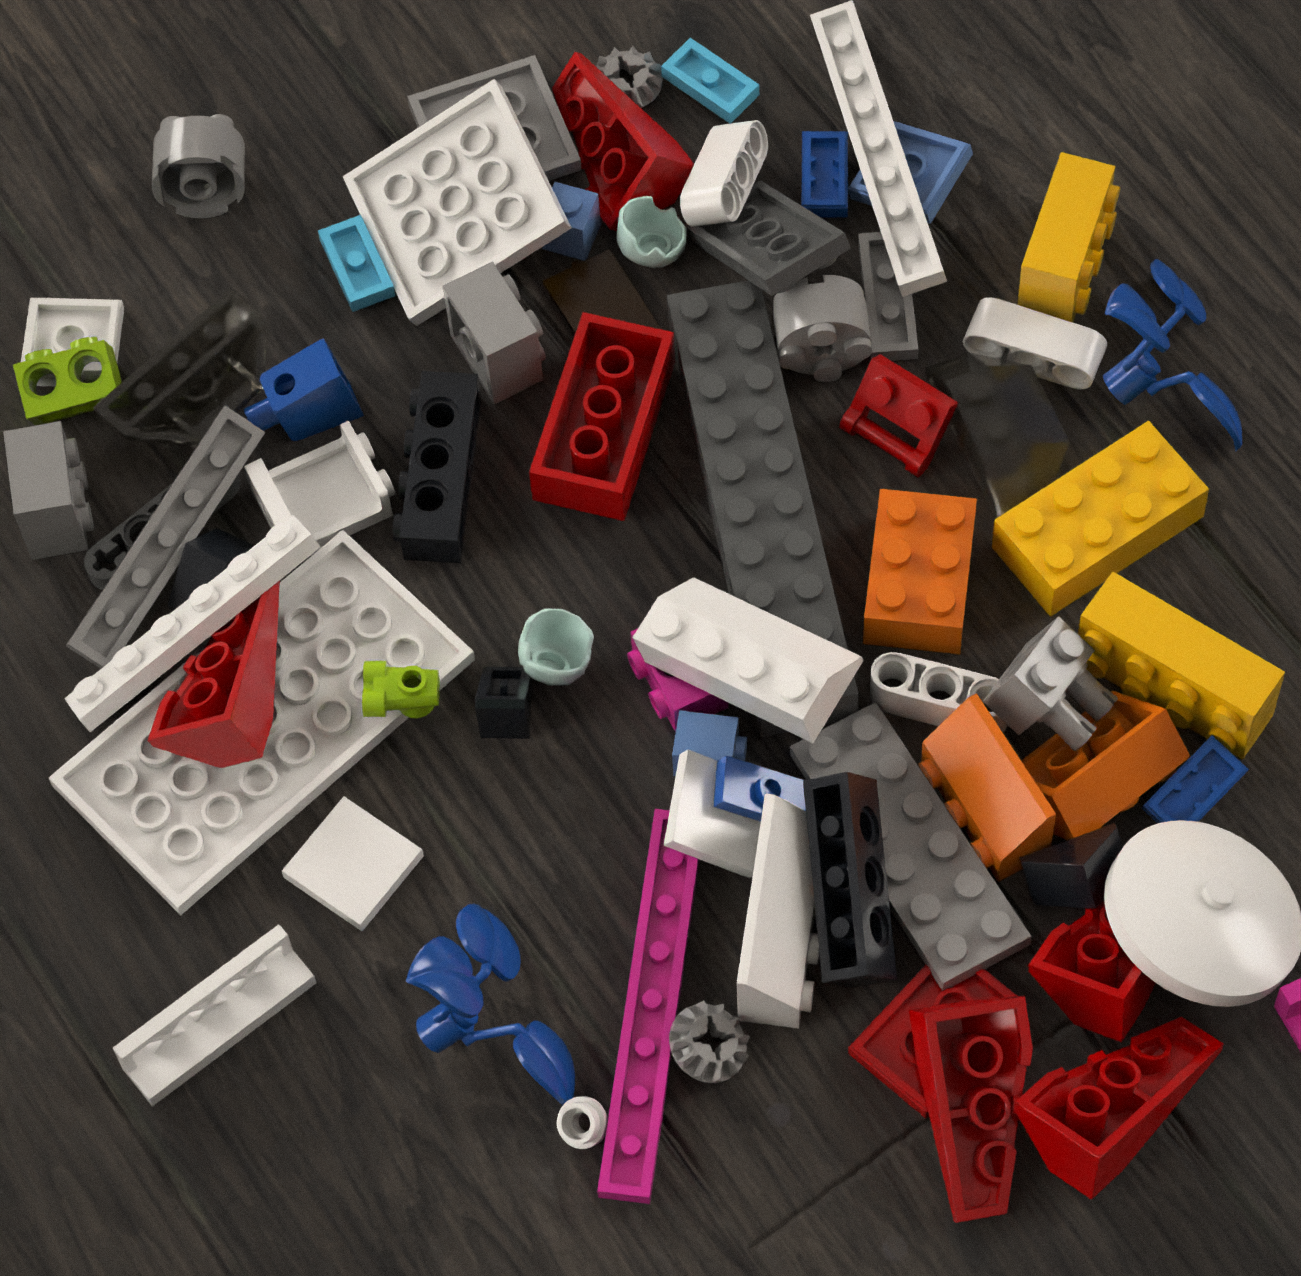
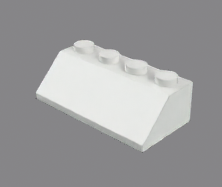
M694 577L660 595L633 636V640L646 663L811 743H814L863 662L862 656Z
M765 794L737 977L738 1017H741L740 1021L799 1029L801 1011L811 1012L815 982L806 980L808 964L817 965L819 959L818 934L812 933L816 911L806 811L776 795Z

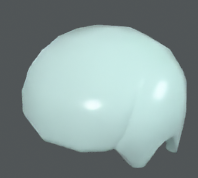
M642 196L628 200L620 209L616 236L617 244L623 255L632 262L646 267L662 268L675 262L685 250L686 227L677 217L674 208L671 207L668 210L659 209L655 206L653 197Z
M543 609L531 615L524 625L519 639V662L523 666L524 671L534 680L549 686L570 685L585 674V669L591 660V648L594 639L592 630L579 616L564 609Z

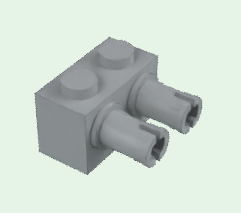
M1058 616L1025 644L982 702L1018 735L1036 721L1038 723L1044 722L1073 751H1077L1092 736L1096 727L1070 705L1065 699L1066 693L1082 706L1095 721L1100 720L1112 708L1118 697L1106 689L1086 669L1088 667L1086 662L1095 650Z

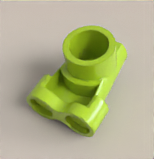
M364 661L363 717H386L387 711L399 710L409 718H421L428 715L434 706H439V670L422 669L418 666L390 667L387 661Z

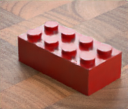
M582 312L529 471L532 499L534 501L625 521L676 362L674 332Z

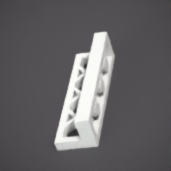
M278 924L114 1046L113 1050L124 1072L153 1107L315 985V976L293 951L288 934Z

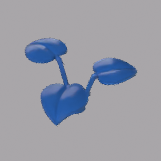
M1155 259L1150 264L1151 273L1162 291L1176 304L1175 312L1160 327L1152 309L1130 285L1123 283L1115 288L1109 297L1105 314L1127 323L1144 339L1132 353L1103 375V380L1115 398L1125 405L1145 390L1153 396L1161 389L1180 383L1189 384L1199 400L1228 431L1234 441L1235 451H1237L1242 446V426L1239 415L1231 400L1208 376L1202 372L1196 376L1188 371L1157 381L1156 375L1161 372L1157 361L1150 354L1152 349L1155 347L1162 353L1169 349L1170 342L1166 334L1185 313L1198 326L1205 322L1207 317L1205 308L1196 293L1165 263Z
M469 904L459 911L456 919V929L466 951L472 958L482 963L481 969L476 976H473L472 964L467 954L454 941L443 936L433 938L419 950L409 969L406 982L427 991L441 1003L417 1019L416 1028L422 1042L431 1051L436 1053L444 1051L460 1039L466 1046H469L478 1040L515 1035L513 1049L522 1066L563 1106L565 1102L574 1098L575 1069L567 1046L550 1027L540 1021H532L526 1028L519 1023L474 1031V1024L478 1022V1014L483 1007V994L479 985L490 975L491 970L501 980L509 982L518 974L521 960L517 943L508 928L496 916L483 909L480 905Z

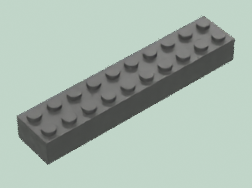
M747 280L667 295L669 330L674 332L675 357L728 593L848 650L762 289ZM854 677L825 725L834 724L858 711V690ZM756 716L761 737L788 732Z

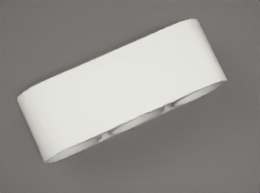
M753 120L712 127L680 196L681 213L689 226L726 223L738 219L768 151L767 133L760 121Z
M992 297L980 300L962 341L966 350L978 358L1074 389H1087L1092 385L1107 348V340L1103 335L1091 328Z
M889 652L880 655L871 666L870 698L872 703L876 702L883 712L939 726L968 697L977 693L983 701L999 679L902 653ZM894 678L900 680L903 684L898 687H888L882 681ZM938 690L949 693L951 697L939 700L931 697L929 694ZM989 712L1001 731L1004 732L1008 725L994 712Z

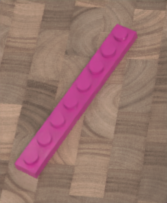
M655 809L597 1190L598 1198L650 1204L672 1056L669 1034L672 1023L678 1014L700 859L664 846L670 810Z

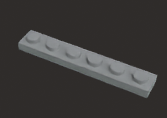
M227 406L222 408L66 644L68 648L101 669L113 659L120 649L126 646L178 567L185 543L197 538L265 434L263 430Z

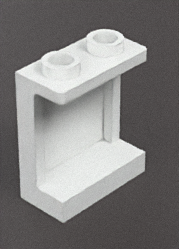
M346 421L340 424L342 436L339 439L269 471L261 458L244 466L250 490L270 528L285 522L294 515L322 548L342 530L350 536L393 516L389 497L395 495L394 487L384 469L376 471L371 460L375 458V454L364 432L356 435L350 422Z

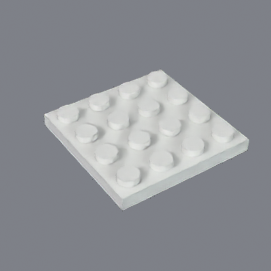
M495 79L343 176L393 283L408 319L416 326L446 308L443 285L492 261L499 272L502 273L572 228L502 86Z

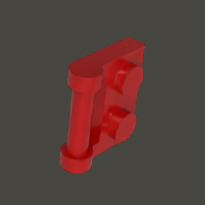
M879 354L871 359L852 404L840 421L839 428L851 436L857 433L906 464V471L918 478L929 467L959 402ZM870 409L920 439L917 447L911 446L868 419L867 416Z

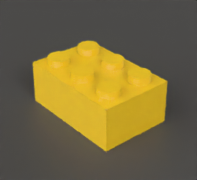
M1064 152L1060 153L1021 265L1017 305L1069 322L1074 321L1076 313L1085 314L1091 294V288L1089 287L1092 276L1097 277L1104 255L1102 246L1104 240L1111 237L1117 212H1114L1118 201L1120 186L1113 185L1114 165Z

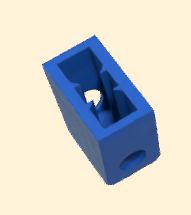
M324 338L262 373L260 382L267 398L244 408L249 422L263 431L280 423L291 441L307 438L339 426L346 421L350 422L364 416L347 376Z

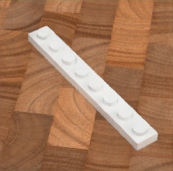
M853 0L811 14L810 17L902 297L947 282Z

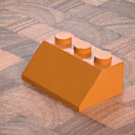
M1112 690L1111 693L1116 695L1118 699L1100 720L1095 721L1086 711L1081 714L1096 727V730L1077 751H1073L1056 733L1021 760L1056 813L1054 835L1069 840L1102 828L1106 822L1119 812L1126 811L1136 805L1139 797L1156 783L1163 782L1172 777L1176 772V768L1191 757L1165 708Z
M976 693L968 697L923 741L922 757L918 766L933 789L938 788L946 801L944 803L945 807L959 828H963L971 839L970 845L986 869L989 868L999 882L1022 870L1020 857L1051 846L1056 813L978 694Z

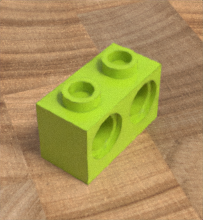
M85 337L71 342V349L53 353L52 349L33 351L24 356V362L13 364L26 419L34 425H41L126 402L113 347L105 340L98 341L97 337ZM91 362H100L102 366L100 377L92 383H83L81 378L83 368ZM54 374L56 377L54 390L48 395L39 396L36 391L39 379L44 375Z

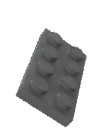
M761 180L753 184L736 221L693 227L688 224L685 225L691 242L771 296L792 289L798 280L816 269H823L832 265L839 255L851 249L843 231Z

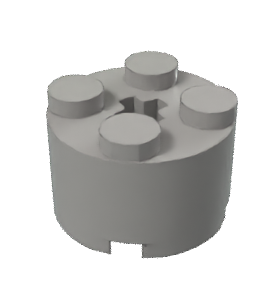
M215 114L210 117L187 116L181 118L169 116L163 119L160 123V130L155 135L153 141L152 192L155 199L162 206H164V201L175 206L176 214L189 218H211L228 212V205L236 199L237 203H239L243 198L245 190V143L241 134L234 128L233 120L223 114Z
M823 275L824 283L809 285L808 278H802L798 280L792 289L783 293H777L774 296L773 321L779 364L785 369L814 375L815 380L819 382L835 381L841 377L842 371L859 364L868 358L873 351L864 292L857 282L842 276Z

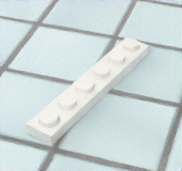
M294 515L285 522L275 525L269 530L264 539L248 552L236 556L229 563L228 567L208 584H203L191 593L189 599L173 612L156 620L148 632L133 644L120 649L113 659L93 676L81 680L76 685L74 691L64 699L88 731H93L321 548L320 545Z

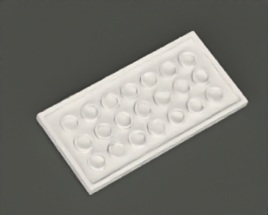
M342 530L280 582L273 722L262 758L219 768L155 748L147 741L160 702L167 691L177 692L188 675L183 669V664L49 777L52 787L182 915L409 718L399 710L387 711L386 717H363L364 661H387L390 667L418 666L422 669L439 670L440 691L475 660L474 651ZM205 646L193 656H198L203 651Z

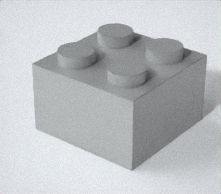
M492 261L443 285L450 336L474 374H478L480 384L494 405L543 381L541 361L545 360L546 356L538 337L543 335L542 327L531 309L525 312L518 302L521 300V297L510 275L502 277Z
M61 421L3 431L13 514L31 560L88 550L86 532L93 531L94 524L90 504L85 502L84 490L88 489V479L84 462H80L76 439H67Z

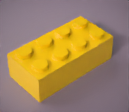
M1147 421L994 520L992 548L1051 617L1105 582L1112 571L1117 574L1204 517L1209 488L1151 422Z
M1113 571L1081 614L1078 635L1095 650L1086 662L1088 664L1086 669L1093 677L1099 679L1104 677L1119 686L1125 695L1165 708L1175 726L1183 729L1190 728L1205 737L1206 740L1213 735L1232 754L1242 760L1274 715L1285 671Z

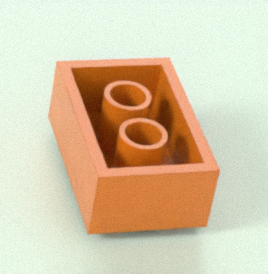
M880 489L864 613L863 644L960 654L975 526L976 498Z

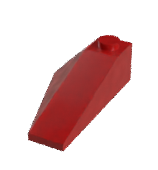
M574 52L553 85L552 90L568 131L573 133L578 148L581 167L585 170L590 185L585 190L598 193L600 217L609 229L617 231L619 211L630 199L651 196L655 206L659 209H664L674 204L682 192L695 163L670 134L582 53Z
M280 581L212 634L207 645L198 656L190 655L183 666L188 675L177 692L167 691L159 704L147 740L153 747L219 768L262 758L273 722Z
M1105 900L1096 909L1085 908V915L1068 926L1062 923L1052 930L1029 963V973L1074 1025L1119 1042L1123 1041L1142 1012L1156 984L1130 960L1118 943L1108 921Z
M1025 996L958 1001L909 1010L916 1062L953 1221L958 1223L1007 1214L1017 1153L1014 1146L1019 1117L1014 1110L1015 1101L1023 1095L1027 1066L1031 1064L1033 1051Z
M1180 1017L1132 1037L1130 1045L1107 1055L1103 1050L1091 1054L1087 1058V1063L1065 1071L1063 1067L1048 1072L1015 1101L1014 1110L1048 1170L1092 1200L1125 1169L1221 1053L1224 1044L1188 1020Z

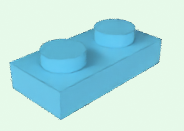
M689 38L661 66V75L664 79L729 124L760 95L758 83L692 38Z
M361 215L318 230L320 242L352 312L395 296L393 283Z

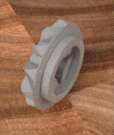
M632 46L629 51L619 52L614 47L610 55L606 57L599 56L596 67L640 108L650 104L660 93L663 83L661 65L653 60L650 51L643 54ZM620 69L627 70L630 75H633V88L623 78H620Z
M702 1001L696 1005L686 1007L673 1021L669 1034L671 1053L679 1067L692 1078L706 1083L723 1082L737 1074L749 1057L746 1051L750 1036L743 1033L740 1026L741 1017H733L725 1011L724 1004L714 1006ZM707 1029H710L712 1037H720L721 1040L725 1039V1042L721 1043L715 1049V1052H712L709 1044L695 1042L707 1033Z

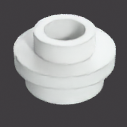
M579 1096L568 1100L561 1107L557 1117V1129L562 1139L568 1145L577 1149L591 1148L599 1144L606 1135L607 1114L597 1100L588 1096ZM582 1113L589 1117L590 1128L588 1131H584L579 1125V1117Z

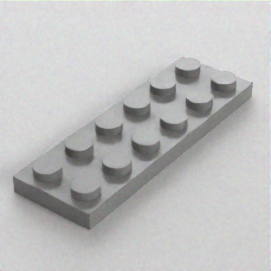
M876 702L822 729L814 743L803 739L790 746V756L806 780L842 772H851L877 780L890 911L925 965L931 970L932 976L942 991L975 975V972L986 969L1031 945L1030 933Z

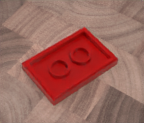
M925 965L848 1047V1054L924 1118H927L929 1113L916 1062L909 1010L958 1001L1014 997L1017 995L985 969L975 972V975L942 991L932 976L931 970Z

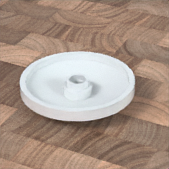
M1178 820L1158 823L1145 828L1133 836L1124 845L1109 869L1105 882L1104 900L1111 929L1130 960L1146 976L1164 989L1182 998L1205 1005L1240 1006L1255 1002L1269 995L1294 968L1301 952V911L1295 894L1285 877L1270 859L1255 846L1230 831L1196 821Z

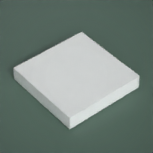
M30 298L21 362L25 361L24 356L33 351L52 349L53 353L71 349V342L85 337H97L98 341L105 340L113 347L117 361L124 315L122 300ZM91 362L83 368L81 374L83 383H92L100 377L102 372L100 362ZM44 375L39 379L37 386H56L55 375Z
M688 749L679 754L664 846L751 878L753 877L761 821L715 808L714 795L717 760Z
M343 796L284 867L282 874L293 885L360 931H363L424 855L420 847Z

